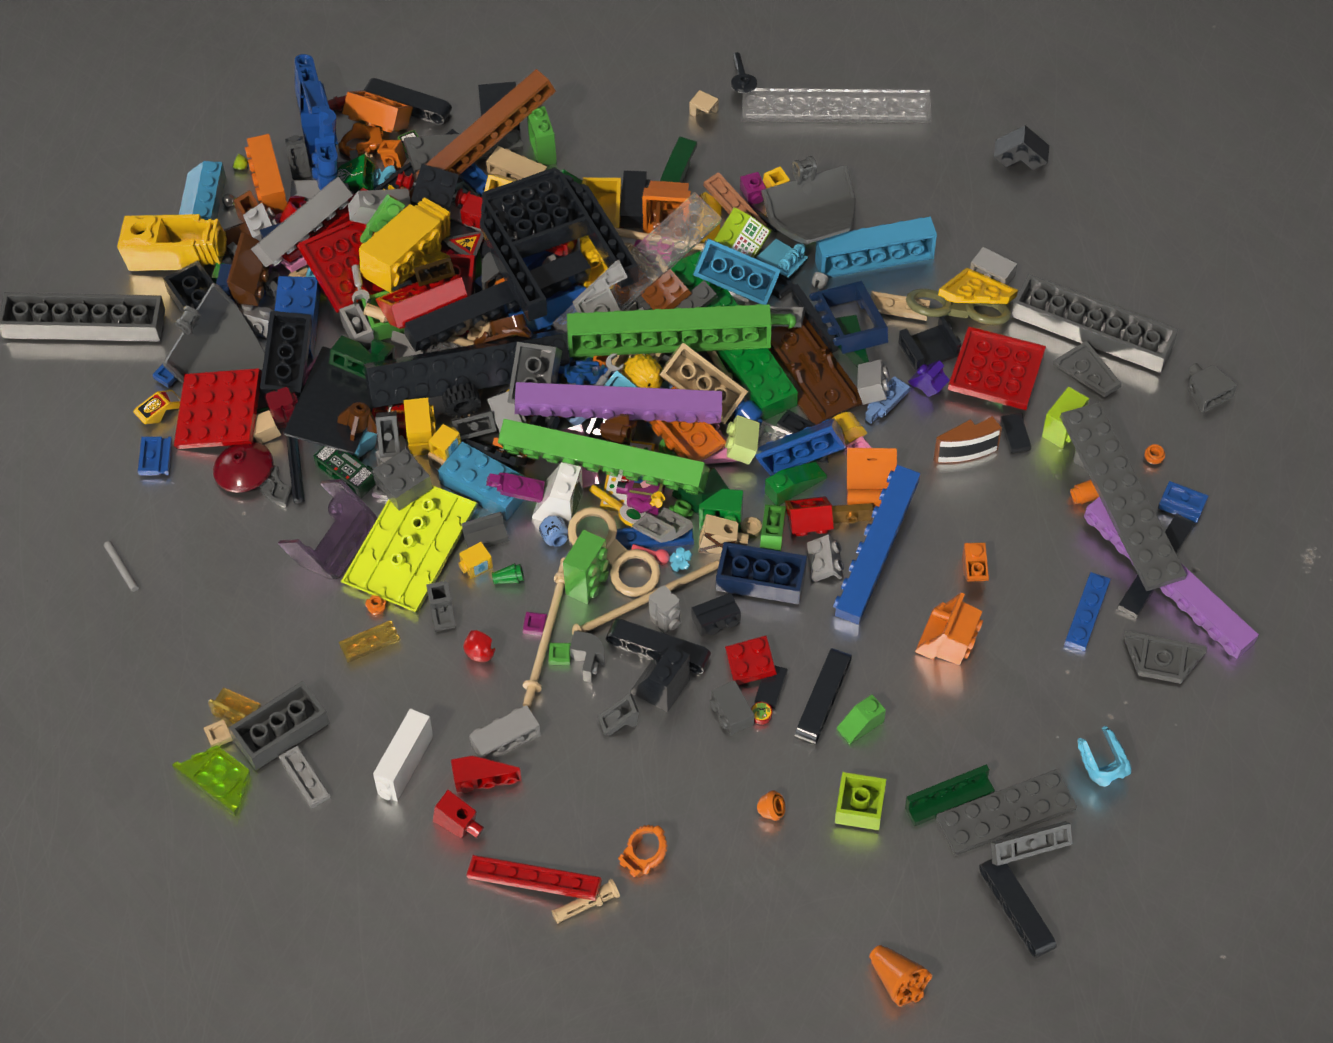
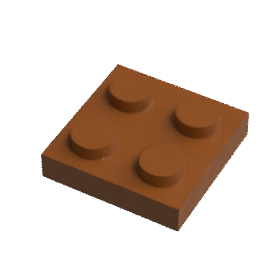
M671 269L640 293L653 310L674 309L692 294Z

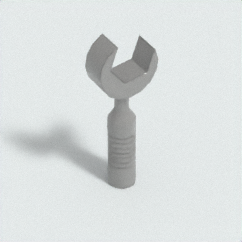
M353 265L352 273L358 291L353 294L352 301L356 306V301L364 298L366 304H370L371 298L369 293L361 288L363 283L359 265Z
M611 354L607 357L606 366L608 371L601 375L594 386H604L611 372L615 373L616 370L621 372L624 369V364L619 367L612 365V360L617 357V354Z

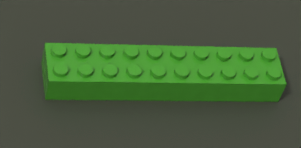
M770 304L567 314L569 357L671 353L682 343L694 351L771 348Z
M503 419L498 443L503 446V450L513 455H519L521 452L531 459L539 460V457L547 459V462L559 464V461L571 465H580L590 472L598 473L599 470L606 472V475L618 477V474L626 477L627 480L638 482L639 478L646 481V484L658 486V483H661L668 489L678 491L679 487L686 490L687 493L698 495V492H705L710 468L704 462Z

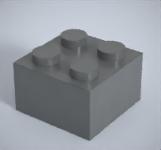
M406 448L372 470L375 483L398 511L433 488L430 475Z

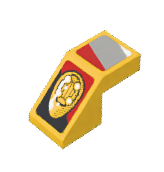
M173 390L157 391L136 407L133 412L144 424L160 423L166 410L179 409L181 398Z

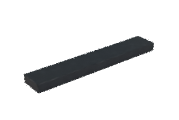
M1177 513L1165 531L1176 555L1195 525V522ZM1137 575L1119 603L1118 609L1137 619L1155 589L1146 591L1139 575Z

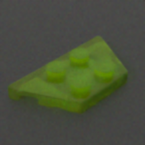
M218 745L207 749L205 752L192 755L189 760L181 763L177 761L172 764L175 771L234 816L238 813L250 771Z

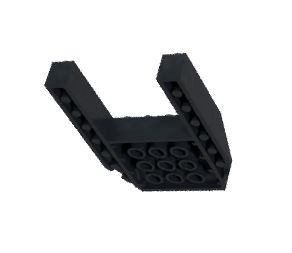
M554 167L483 192L480 219L481 231L499 272L529 322L547 315V302L522 258L588 235L608 268L615 261H620L628 277L618 282L620 288L639 282L638 264L587 185L578 184L574 181L573 177L563 174L562 171Z

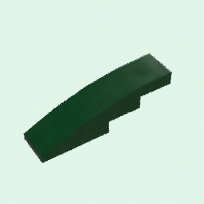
M679 136L660 181L683 183V179L690 167V160L697 148V141Z

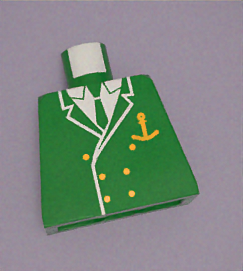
M365 154L339 167L338 177L343 183H348L350 191H353L354 194L362 188L373 190L375 164Z

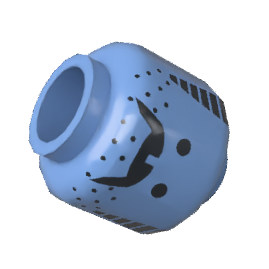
M548 516L539 526V532L547 545L559 547L566 543L568 527L560 516Z

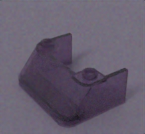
M342 479L323 480L320 484L333 497L328 505V512L335 521L319 545L313 550L310 546H305L299 539L280 540L278 544L300 566L328 579H340L354 560L377 517Z

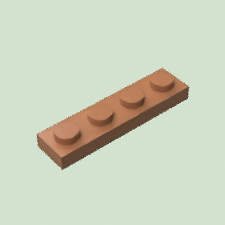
M719 172L704 181L703 186L729 215L735 207L767 227V224Z

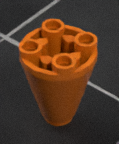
M882 945L875 947L871 951L869 956L871 963L891 999L899 1007L912 1001L915 1003L919 1002L923 998V990L932 979V974L925 967Z

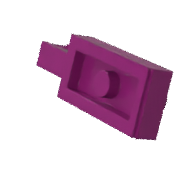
M500 472L499 475L490 473L487 477L486 486L497 488L500 495L540 503L543 499L545 481Z

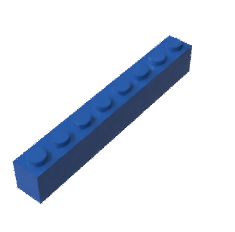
M900 465L896 466L895 471H890L887 478L889 485L887 489H882L879 500H881L880 506H875L872 513L874 520L872 524L868 523L864 535L866 539L864 542L860 541L856 551L859 554L857 560H852L849 567L851 574L849 578L845 577L841 589L843 593L841 597L837 596L833 608H836V617L859 625L918 486L921 473Z

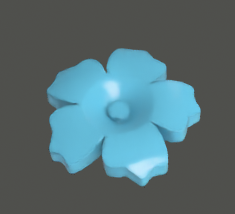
M679 547L676 549V553H672L669 561L672 563L673 571L679 572L680 569L688 570L690 567L688 561L691 560L693 555L691 551H686L683 547Z

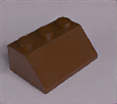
M242 232L228 275L227 284L236 304L259 306L260 299L264 297V285L269 279L268 270L272 264L268 267L262 264L251 250L259 240Z

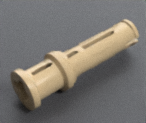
M609 879L608 883L600 886L596 901L578 898L555 910H551L556 923L559 924L595 905L601 907L604 902L614 897L619 898L620 894L614 881Z

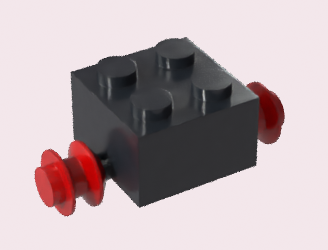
M421 164L418 178L415 182L413 173L410 176H406L405 171H403V174H398L396 185H399L398 189L406 187L410 191L413 186L414 192L411 204L418 205V202L422 201L425 197L448 211L454 198L456 207L459 204L464 205L471 192L463 193L461 188L456 194L454 191L459 177L458 174Z

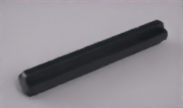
M286 436L293 500L295 504L303 503L305 498L298 439Z

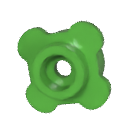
M677 500L674 506L670 505L669 510L683 517L693 515L691 505L686 501Z

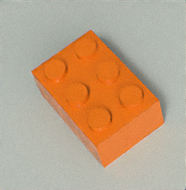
M363 90L349 91L346 95L342 114L348 115L350 120L359 121L360 119L365 121V125L371 127L378 125L382 127L383 131L393 133V131L400 132L401 129H408L413 107Z

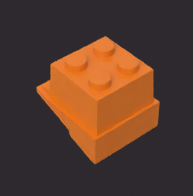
M650 181L648 188H644L642 198L643 233L658 235V232L654 233L653 221H655L653 210L656 209V202H661L663 210L682 207V237L689 236L691 204L689 183Z
M962 592L947 603H940L932 610L915 652L932 660L938 657L960 665L963 658H968L975 643L976 636L983 623V620L980 619L983 611L963 602L965 594Z

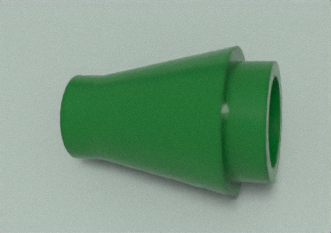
M514 563L496 572H492L494 584H519L520 581L524 580V573L521 564L516 565Z

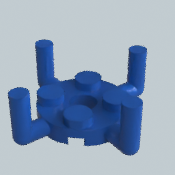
M588 357L585 361H576L574 366H571V363L559 368V374H564L568 383H576V385H584V381H587L589 384H596L601 375L608 371L604 364L599 366V362L593 361L591 357Z

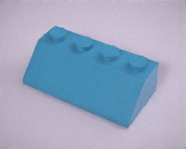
M203 161L188 172L179 215L200 214L201 219L215 220L218 218L226 179L223 162Z
M707 239L698 257L693 276L758 304L767 305L781 270L711 239Z

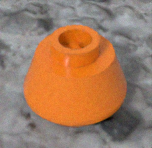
M775 790L763 795L757 803L759 814L770 820H780L785 813L783 796Z

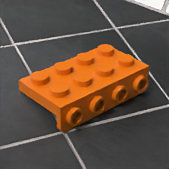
M648 421L652 425L654 433L664 439L667 448L671 451L673 450L677 457L702 462L726 444V441L715 428L706 422Z

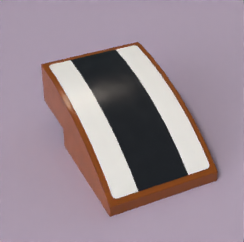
M993 416L976 425L970 419L936 437L933 460L935 463H959L992 454L998 451L1002 427Z

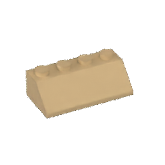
M684 343L677 347L660 373L662 378L677 389L722 391L721 422L724 424L748 392Z

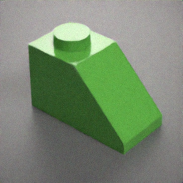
M870 695L853 707L838 725L837 731L851 745L884 722L886 709L873 695Z

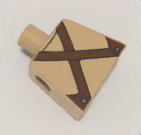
M706 514L699 536L698 552L721 554L724 542L747 546L749 534L738 533V523L736 521Z

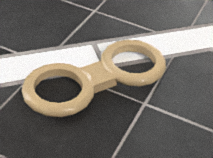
M588 507L575 513L568 525V537L572 545L578 539L576 535L577 525L584 518L596 516L602 518L607 523L609 528L608 535L605 538L606 548L608 549L607 560H609L608 563L612 566L610 571L611 581L619 592L626 596L639 597L651 592L655 588L660 578L658 562L653 555L644 550H627L616 539V521L609 512L602 508ZM634 558L644 560L652 570L650 580L642 587L637 588L628 587L619 578L620 567L624 562Z

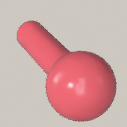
M635 544L631 547V550L639 549L650 553L659 565H665L669 562L670 555L664 549L654 551Z

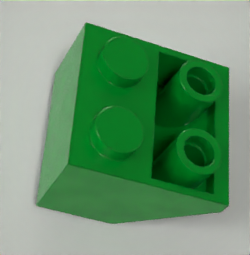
M721 489L699 504V530L702 529L706 514L736 521L738 523V533H740L743 515V490Z

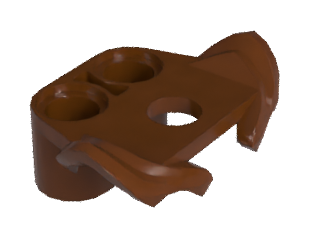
M524 314L514 315L490 322L492 336L489 337V333L484 331L480 338H475L474 344L519 336L531 338L532 331L527 327Z

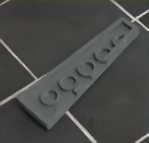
M511 130L479 159L490 157L497 146L509 149L512 152L522 150L524 145L518 130ZM460 134L404 138L403 142L414 173L420 170L421 164L428 163Z

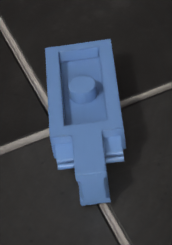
M894 376L888 382L889 391H887V399L870 403L867 406L869 410L865 413V420L872 424L878 416L881 418L884 415L886 416L909 393L911 386Z

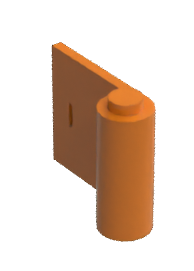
M847 448V505L871 503L873 510L875 506H880L881 500H879L882 489H887L889 485L887 482L890 471H895L897 466V448Z

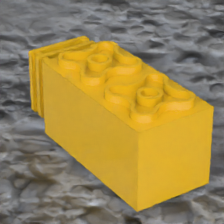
M425 197L422 201L418 202V205L413 206L409 204L382 229L375 232L367 242L360 246L361 276L387 292H393L392 288L404 283L409 277L414 276V259L441 250L442 240L450 235V212Z
M200 214L124 216L117 248L129 271L180 270L196 261H199L204 268L209 263L212 265L222 263L226 251L227 238L218 219H201Z

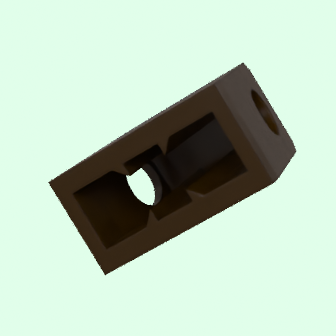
M441 251L414 259L413 268L419 287L455 276L450 256Z

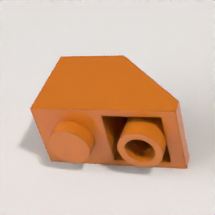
M964 543L962 560L964 576L967 582L989 581L986 544Z

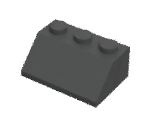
M517 342L507 402L515 404L516 382L557 384L562 350L557 347Z

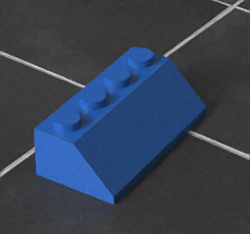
M572 285L569 289L560 290L546 298V316L530 322L525 316L527 327L532 331V334L537 330H549L552 328L551 325L555 323L559 325L567 323V314L577 312L573 301L586 288L584 286ZM520 307L517 311L506 313L503 316L507 318L524 314Z
M833 418L825 420L818 425L806 427L797 433L788 434L776 441L767 442L758 448L755 456L768 474L772 476L783 469L799 466L845 449L846 444L842 428Z

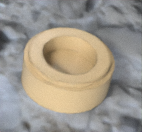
M747 517L742 521L741 532L749 534V538H756L761 534L762 523L759 519Z

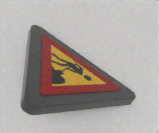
M482 231L444 238V243L461 255H475L476 260L484 235Z

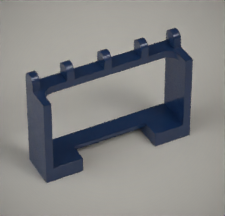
M862 281L810 294L809 298L811 301H817L815 309L818 312H825V315L821 317L822 322H830L832 325L827 329L829 335L837 334L838 337L833 339V343L835 346L841 345L842 354L888 343V327ZM856 300L860 308L866 310L874 328L844 335L829 307Z

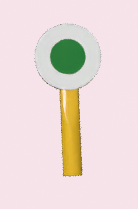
M594 484L589 489L591 493L618 510L620 520L628 526L633 527L632 525L646 514L645 512L639 513L635 509L628 507L627 504L623 505Z

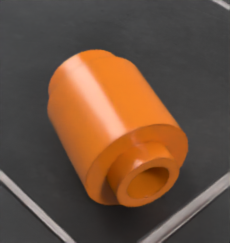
M1091 479L1074 485V488L1070 489L1071 497L1075 504L1080 503L1082 505L1099 497Z

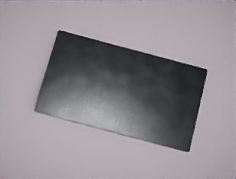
M323 346L287 423L284 435L355 454L364 431L357 433L354 441L350 440L351 429L349 426L337 423L339 414L356 402L368 405L372 413L373 407L369 402L366 379L329 364L331 348Z

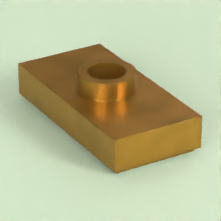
M871 503L832 506L833 523L872 521L873 505Z

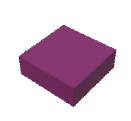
M526 612L523 634L542 636L547 614Z

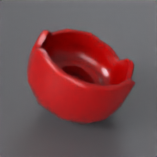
M478 630L470 631L463 644L465 654L475 662L490 661L494 656L495 648H491L492 639Z

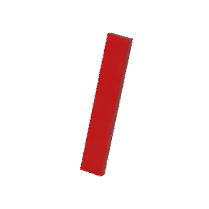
M476 855L472 856L466 874L469 879L593 901L597 899L602 882L601 877Z

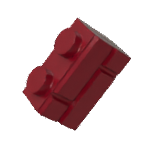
M284 387L278 389L277 392L267 393L265 396L271 415L279 430L286 428L298 402L295 393H290L289 388Z

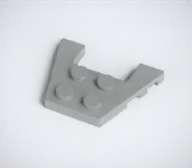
M619 260L615 261L573 301L577 312L621 311L609 288L628 278Z

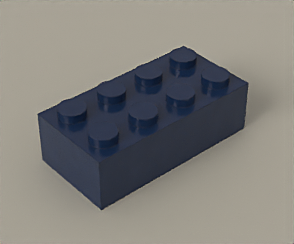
M724 542L716 575V591L799 604L806 573L807 556Z

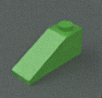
M765 504L760 548L775 551L782 550L786 506Z

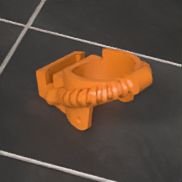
M354 123L352 130L348 131L342 137L341 142L338 143L339 152L350 157V150H357L358 157L365 152L372 153L384 141L382 140L383 131H380V127ZM360 138L365 140L366 138L368 140L367 142L357 143L356 149L346 146L352 139Z
M643 825V827L637 828L628 839V847L618 857L620 860L619 864L624 868L628 867L630 869L629 873L633 877L638 876L640 878L644 874H649L651 867L655 868V866H658L664 860V856H666L667 840H665L666 837L664 836L665 831L659 825L655 827L653 825ZM647 833L655 834L659 840L657 853L647 860L639 859L636 854V848L643 839L642 835Z

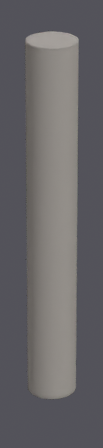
M111 541L105 542V549L132 592L137 591L139 586Z

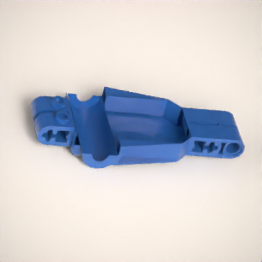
M300 54L295 57V93L301 115L309 166L314 167L312 168V177L317 180L318 188L321 190L337 178L338 155L336 145H338V140L336 136V114L329 108L324 84L318 80L313 58L307 54Z

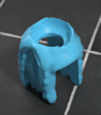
M1104 726L1102 731L1114 755L1115 760L1113 763L1098 768L1085 739H1078V749L1089 777L1099 786L1106 787L1117 778L1123 779L1129 776L1132 768L1125 750L1115 737V733L1107 726Z

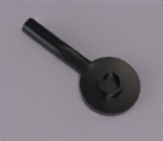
M739 52L733 54L738 75L732 78L731 87L740 93L752 92L757 88V79L752 75L745 74L741 55Z

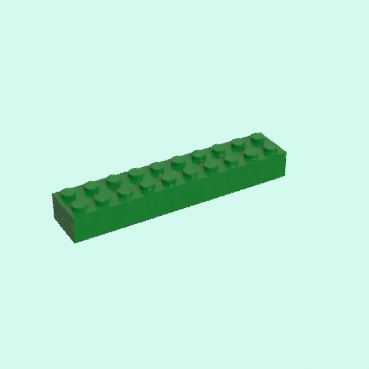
M701 251L667 265L689 291H692L704 281L693 276ZM706 281L718 296L706 307L738 305L728 290ZM768 348L715 350L727 371L733 373V380L748 391L745 395L746 399L753 401L762 410L763 416L761 419L763 421L797 406L798 391Z

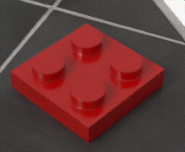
M766 635L725 647L733 681L735 680L737 685L777 675Z

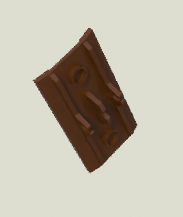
M805 316L802 327L790 329L788 327H776L771 330V348L768 349L798 391L797 404L810 422L818 425L853 407L863 405L857 387Z

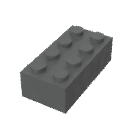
M301 681L230 726L229 730L235 744L253 768L258 770L330 723L326 710L306 684Z

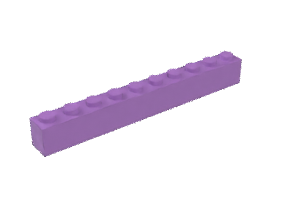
M516 382L515 414L522 416L541 415L544 417L562 416L565 418L583 417L586 419H608L619 414L629 415V420L706 422L714 424L721 422L722 391Z
M1098 497L1087 506L1084 518L1089 525L1094 526L1100 531L1104 539L1109 540L1115 545L1119 553L1124 554L1130 559L1100 497ZM1181 563L1187 575L1185 580L1160 587L1163 594L1172 598L1177 603L1179 609L1186 611L1198 626H1202L1213 640H1217L1224 647V650L1229 655H1233L1238 659L1255 644L1259 634Z

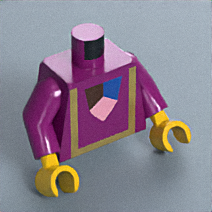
M638 478V482L631 480L630 483L618 481L616 493L627 495V506L639 513L648 512L658 515L660 507L663 505L662 501L666 499L664 497L666 486L658 483V486L646 484V481Z

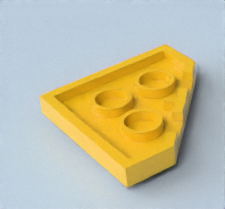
M965 268L939 288L938 295L954 303L1008 304L1017 297L1018 290L974 270Z

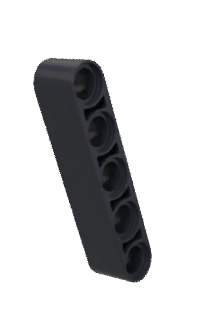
M371 78L363 90L412 106L411 116L439 125L445 122L452 110L451 104L443 99L377 78Z
M614 619L606 636V641L611 645L651 659L672 645L690 655V672L697 674L703 673L711 655V652L706 647L623 619Z
M833 648L830 649L797 726L795 738L817 744L850 666L851 654Z
M992 859L980 864L979 869L984 880L1032 956L1038 958L1057 948L1053 935L1008 864L1005 863L997 866L992 864Z

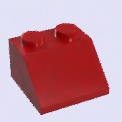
M826 496L785 501L789 528L792 534L796 536H806L808 532L825 534L829 532L828 530L834 529L832 505Z

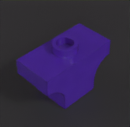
M938 360L929 365L923 364L908 382L912 387L921 389L927 397L939 393L950 380L943 371V363Z

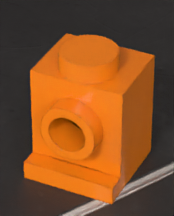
M384 140L377 150L378 154L381 155L384 168L394 165L397 171L402 168L407 160L401 140Z

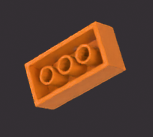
M265 134L247 138L248 147H245L247 158H251L248 159V164L254 186L257 187L255 188L257 199L262 201L259 204L263 203L266 208L270 207L275 215L282 213L287 201L270 135Z

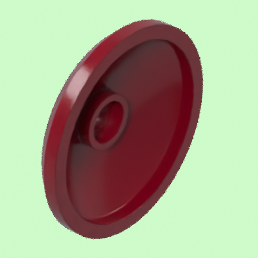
M255 441L252 444L229 446L217 457L214 463V479L226 491L234 493L250 491L260 486L271 474L274 464L273 456L265 445Z

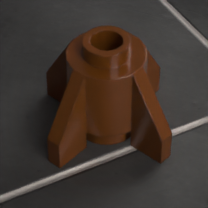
M353 403L338 416L337 423L348 425L351 429L350 440L354 441L357 433L363 432L366 428L368 432L377 434L376 420L369 406L365 403Z
M619 414L601 423L600 434L604 440L630 446L629 440L632 430L637 423L634 420H629V415Z

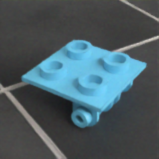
M775 239L756 259L780 269V273L789 278L808 257L804 255V244H796L793 249Z

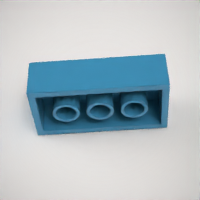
M464 442L459 444L438 470L440 484L466 499L477 502L480 507L493 514L501 512L505 521L509 520L524 501L523 499L500 495L497 488L486 486L487 477L490 473L499 475L501 472L523 476L522 474Z

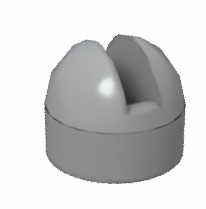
M815 272L811 282L814 287L818 285V289H822L826 286L829 278L823 273Z

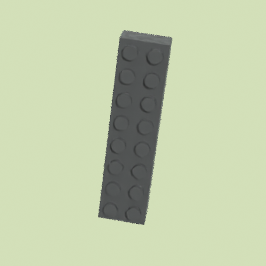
M1028 274L1013 303L1011 315L1013 318L1080 343L1087 341L1093 348L1161 373L1174 346L1178 329L1031 274Z
M4 292L0 309V332L3 338L160 342L165 307L161 295Z

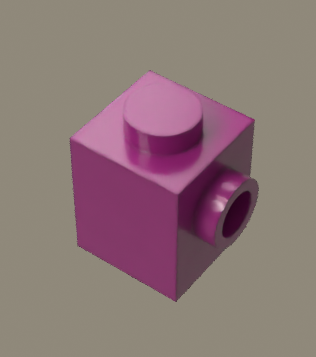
M759 172L741 176L740 190L745 201L750 205L763 202L761 191L766 189Z

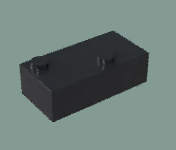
M270 311L260 384L262 395L272 391L277 392L278 389L287 387L290 393H295L296 398L300 397L305 383L312 330L311 315Z

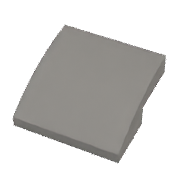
M665 507L659 510L658 515L652 516L646 513L632 525L634 529L660 543L674 540L693 528L692 521Z

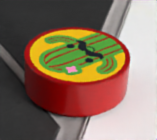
M757 702L751 707L754 713V723L763 725L771 720L772 708L769 704Z

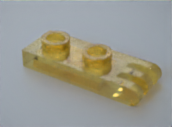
M384 622L340 641L339 646L347 663L398 642L400 636L396 634L397 630L393 627V622Z

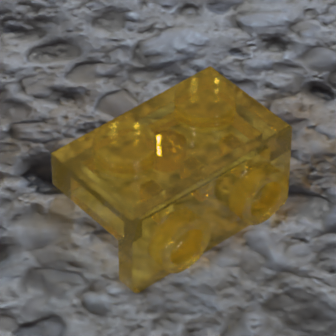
M224 687L215 700L210 699L208 702L211 713L215 717L226 718L232 724H235L261 707L260 703Z

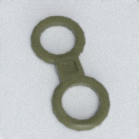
M916 289L908 293L906 297V303L909 308L918 314L928 317H941L947 314L948 316L968 318L969 316L972 320L981 324L1001 325L1009 321L1011 312L1005 304L949 302L939 296L938 291L931 289ZM921 297L932 298L939 301L943 307H924L918 304L915 299ZM989 306L997 309L1002 315L996 317L985 316L974 310V307Z

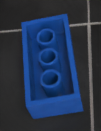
M279 276L275 311L311 315L312 330L308 358H314L321 286L316 277Z

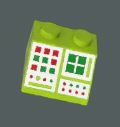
M734 207L714 241L756 258L771 230L749 214Z

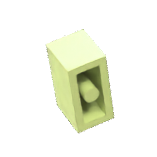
M737 415L734 421L728 424L726 433L729 436L725 444V448H727L726 457L748 465L750 464L758 448L759 422Z

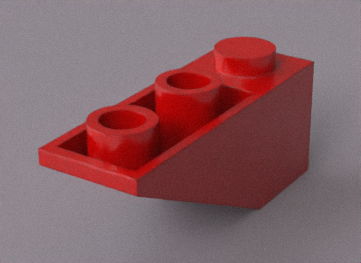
M476 756L451 759L457 793H469L479 788L490 789L500 784L511 785L522 780L520 768Z

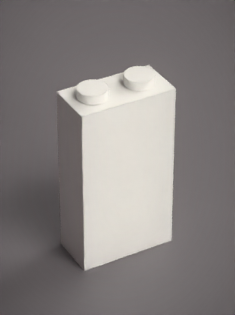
M409 709L373 773L377 792L382 798L398 801L434 737L430 716Z

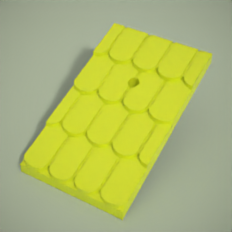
M433 485L431 490L400 511L388 499L341 582L418 612L428 595L426 584L436 582L463 532L461 524L470 521L478 503Z

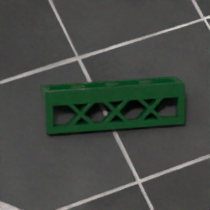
M987 764L907 796L905 809L914 826L936 818V815L995 793V789L988 779L990 769Z

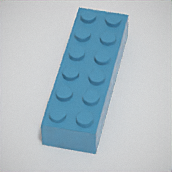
M931 216L848 231L816 241L815 263L818 272L825 274L828 278L930 260L934 259L937 233Z

